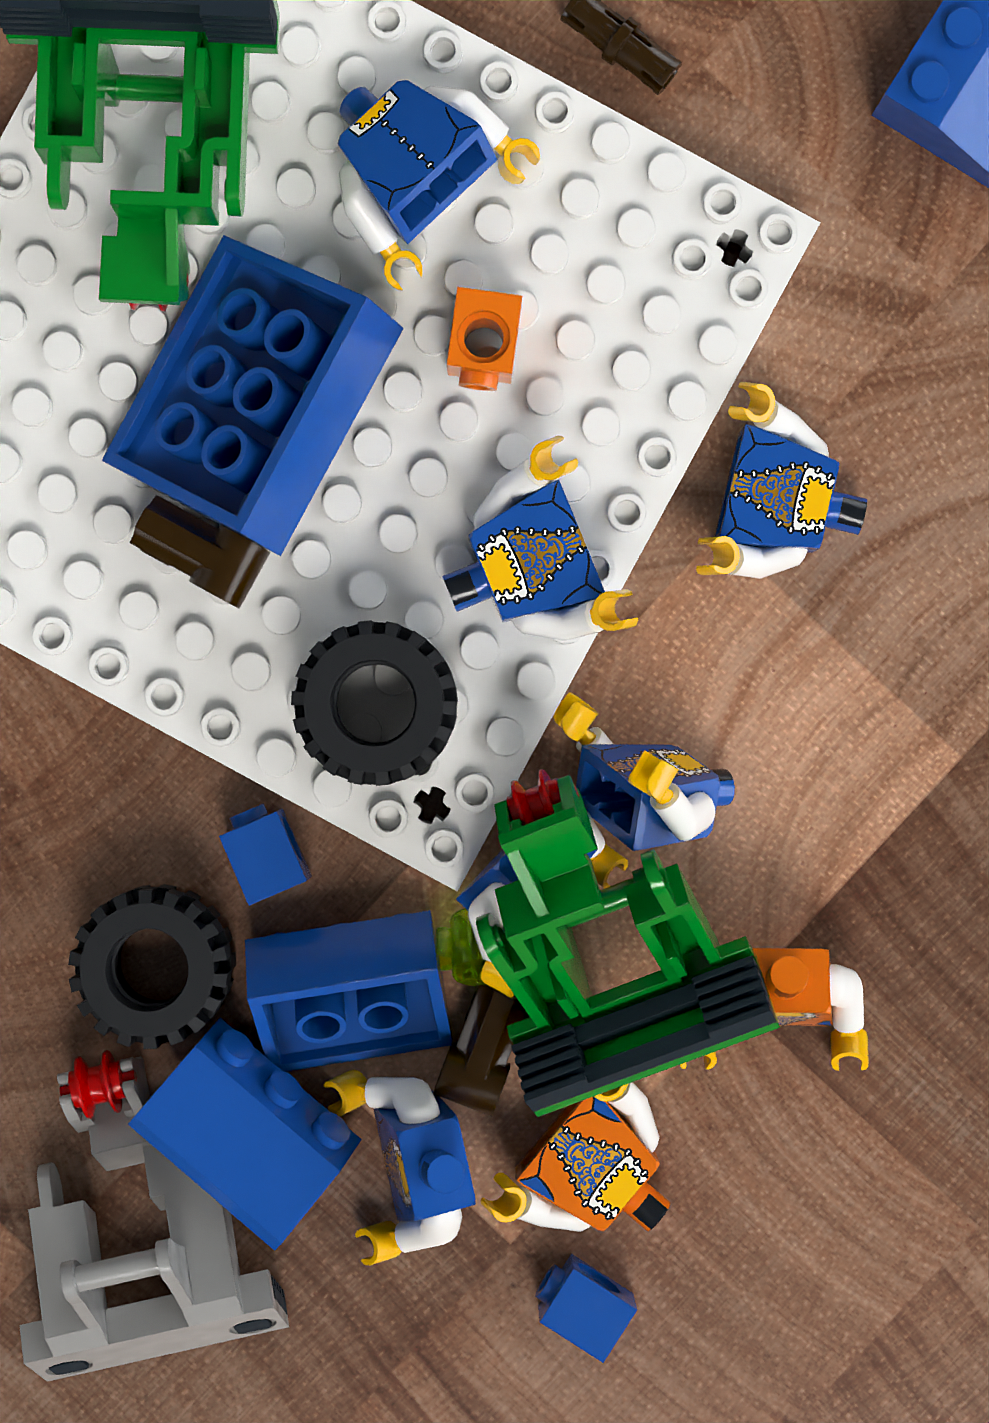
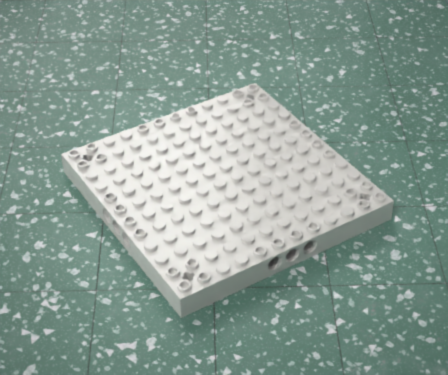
M277 0L280 12L278 54L250 53L244 214L242 217L228 216L224 199L227 166H220L219 226L184 225V238L190 264L188 300L223 235L368 297L404 329L282 555L279 556L273 552L269 554L240 609L189 582L190 576L170 565H165L140 551V548L130 544L137 521L145 507L151 503L156 495L216 528L220 524L101 461L188 300L180 302V305H168L165 312L160 311L157 304H139L137 310H131L129 303L100 302L99 283L102 235L117 236L118 217L110 204V190L164 192L166 136H181L182 103L120 100L118 107H105L103 163L71 162L68 207L66 210L51 209L48 204L46 186L47 164L42 162L34 148L36 71L0 137V644L458 892L496 821L494 804L507 800V797L510 796L512 792L511 781H518L598 634L594 633L566 641L523 634L514 626L512 621L502 622L493 598L457 612L442 576L477 562L468 540V535L475 530L473 526L475 512L497 481L530 458L533 448L538 443L558 435L563 436L564 440L555 444L552 448L551 457L553 462L558 466H562L566 462L577 458L578 467L569 474L549 480V483L556 480L560 481L605 592L621 590L821 222L412 0ZM111 44L120 74L184 76L185 47ZM408 80L421 89L431 85L469 90L509 127L507 135L512 140L524 138L534 142L539 148L540 161L533 165L523 154L511 153V164L520 170L526 178L520 184H511L500 175L498 169L500 155L493 149L497 161L409 244L402 240L400 236L396 240L402 251L412 252L420 259L423 273L422 277H420L415 265L410 260H397L392 265L391 275L399 283L403 291L397 290L387 282L384 275L386 261L380 252L372 254L345 214L339 172L347 158L337 143L340 135L350 125L341 118L340 106L348 93L356 88L366 87L379 99L397 81ZM729 242L737 243L742 247L739 254L741 260L737 259L734 267L725 265L721 261L724 253L721 247L726 249ZM457 287L523 296L511 384L498 382L496 391H479L464 388L458 385L459 377L448 375L447 359ZM479 328L472 331L465 341L467 349L473 355L483 358L496 354L503 344L499 334L489 328ZM369 620L400 624L426 638L447 662L452 672L458 697L455 727L441 754L418 774L406 780L382 786L347 782V779L337 775L333 776L322 768L323 765L315 757L311 758L304 749L305 743L300 733H296L293 719H296L294 705H291L292 691H295L298 677H295L300 664H305L311 655L309 651L318 641L323 642L332 635V631L342 626L349 627L358 624L360 621ZM368 665L354 671L344 681L338 694L337 707L343 725L351 734L368 742H385L397 737L409 725L414 713L415 699L409 682L400 672L385 665ZM437 787L446 792L443 803L451 809L444 819L436 814L433 822H430L420 816L423 806L415 800L420 790L429 795L432 788Z

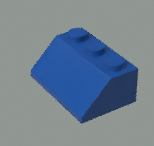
M431 910L410 914L402 913L391 917L353 923H338L328 927L290 933H275L270 936L245 940L247 1000L264 1055L282 1071L287 1072L451 1046L453 1042Z
M221 1018L217 1020L128 1123L131 1128L274 1251L283 1243L340 1173L362 1140L348 1128L340 1116L329 1112L307 1093L292 1075L279 1069L253 1046L247 1036L234 1030Z

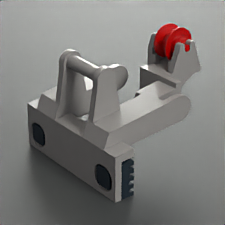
M104 1050L100 1065L89 1067L81 1056H77L74 1061L73 1071L57 1074L61 1095L59 1097L60 1106L68 1122L78 1133L89 1131L91 1154L106 1171L145 1163L150 1199L160 1211L166 1210L170 1238L156 1241L155 1248L101 1260L96 1213L84 1200L64 1204L62 1184L57 1167L52 1162L39 1165L37 1183L40 1207L28 1209L42 1320L19 1325L24 1364L48 1382L288 1328L289 1322L284 1290L279 1286L269 1270L240 1275L231 1213L128 1125L151 1098L144 1059L140 1056L115 1061L111 1052ZM160 1275L172 1293L107 1308L105 1287Z

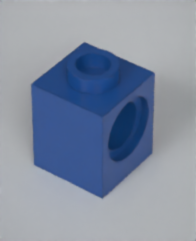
M263 803L229 818L234 830L220 835L219 838L249 906L301 884L312 877L283 809L268 814Z
M573 1254L569 1256L562 1269L554 1264L548 1270L535 1294V1297L541 1300L538 1305L539 1322L602 1363H604L637 1311L632 1292Z

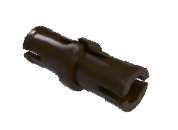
M570 0L564 9L565 12L561 15L560 20L582 34L603 52L601 57L610 65L618 63L625 70H628L640 79L656 95H660L666 89L682 65V61L678 58L676 59L640 31L641 24L633 17H629L626 20L601 0Z

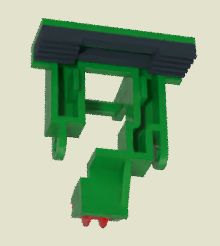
M0 0V28H3V33L6 34L9 44L38 45L34 148L42 162L47 164V198L51 209L66 210L68 207L71 162L103 163L105 107H118L120 100L182 103L181 136H166L164 192L110 190V204L118 217L117 236L102 235L99 283L100 302L129 303L131 310H137L139 304H157L160 311L165 312L168 305H180V302L188 300L190 264L184 238V225L219 226L220 166H227L224 183V199L228 216H243L246 187L250 53L278 54L280 12L277 0ZM111 44L185 47L184 76L120 74Z
M541 769L538 775V785L527 790L517 780L511 781L512 795L507 797V800L494 804L499 843L506 853L518 880L494 889L504 931L491 913L477 917L476 926L488 958L530 1016V1018L508 1025L507 1030L509 1038L514 1044L511 1047L516 1055L514 1058L515 1063L519 1067L517 1072L522 1080L520 1083L521 1088L525 1092V1095H523L524 1101L537 1117L780 1028L757 956L747 937L744 936L723 945L719 944L714 931L677 863L665 868L654 849L640 854L643 867L632 871L633 878L599 890L591 859L587 855V853L598 848L579 789L573 784L571 776L567 775L551 780L547 772ZM629 906L634 924L661 970L592 995L572 927Z

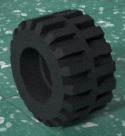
M369 620L360 621L358 624L349 627L342 626L332 631L330 637L323 642L318 641L309 651L311 655L305 664H300L295 676L298 677L296 689L292 691L291 705H294L296 718L293 719L296 733H300L305 743L304 749L311 758L315 757L323 765L322 768L333 776H340L347 779V782L358 785H390L418 774L441 754L455 727L458 702L457 688L447 662L426 638L400 624ZM368 665H385L397 670L407 679L414 694L415 708L409 725L397 737L385 742H368L357 738L346 729L338 713L337 700L342 684L354 671Z
M166 884L159 887H151V885L137 887L100 905L90 914L92 918L89 922L80 927L75 936L79 943L77 948L70 951L68 965L75 966V975L69 978L71 993L75 991L80 992L83 1001L77 1007L84 1017L91 1013L97 1019L98 1023L93 1028L103 1036L111 1031L119 1036L116 1043L128 1047L135 1042L143 1043V1049H157L162 1043L167 1042L172 1046L184 1041L190 1034L198 1032L224 1004L223 1000L230 992L234 981L231 975L232 969L236 966V952H231L229 944L233 937L229 927L223 929L217 918L221 914L213 905L207 908L199 901L201 899L200 895L190 890L184 893L178 891L177 886ZM143 929L159 930L173 937L182 947L188 962V978L185 986L176 996L168 1000L149 999L135 992L125 980L121 969V952L125 941L135 932Z

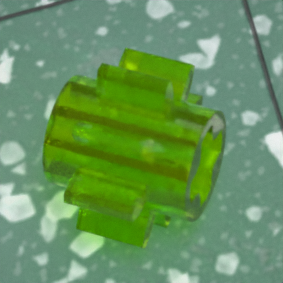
M464 908L451 916L450 928L437 927L436 945L440 970L448 971L452 969L453 978L461 984L471 986L484 985L485 983L482 982L480 977L486 960L480 954L469 921L468 910Z

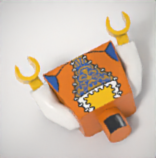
M752 948L757 956L779 1025H833L835 1029L831 1032L830 1036L832 1068L839 1071V1059L846 1056H854L861 1060V1070H866L869 1064L868 1035L863 1029V986L858 974L850 968L831 964L829 950ZM716 1052L703 1056L706 1070L713 1068L717 1063ZM686 1063L680 1064L682 1069H686Z
M631 1082L566 1106L515 1167L516 1181L522 1186H517L506 1174L499 1172L494 1176L493 1180L505 1190L503 1195L494 1201H489L482 1197L480 1200L481 1204L500 1222L507 1223L519 1219L540 1227L581 1232L590 1226L604 1232L618 1215L624 1211L646 1231H650L666 1214L671 1202L647 1183L660 1165L658 1157L654 1152L660 1136L648 1098Z

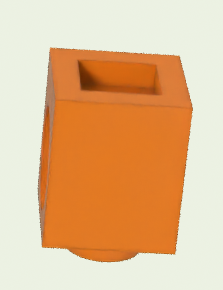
M457 287L447 359V372L450 376L459 377V386L479 391H496L498 382L511 384L523 296ZM489 328L499 334L503 344L496 354L490 357H478L473 355L465 345L468 335L476 329Z

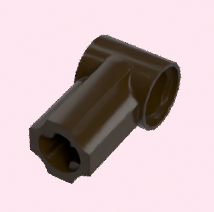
M158 495L145 507L135 525L130 544L140 548V551L190 576L189 582L240 609L271 553L220 524L216 528Z
M480 981L465 1016V1022L457 1043L452 1042L434 1088V1095L486 1115H493L511 1065L507 1061L512 1051L511 1046L514 1044L509 1038L507 1026L522 1021L526 1014L525 1009L515 995L510 998Z

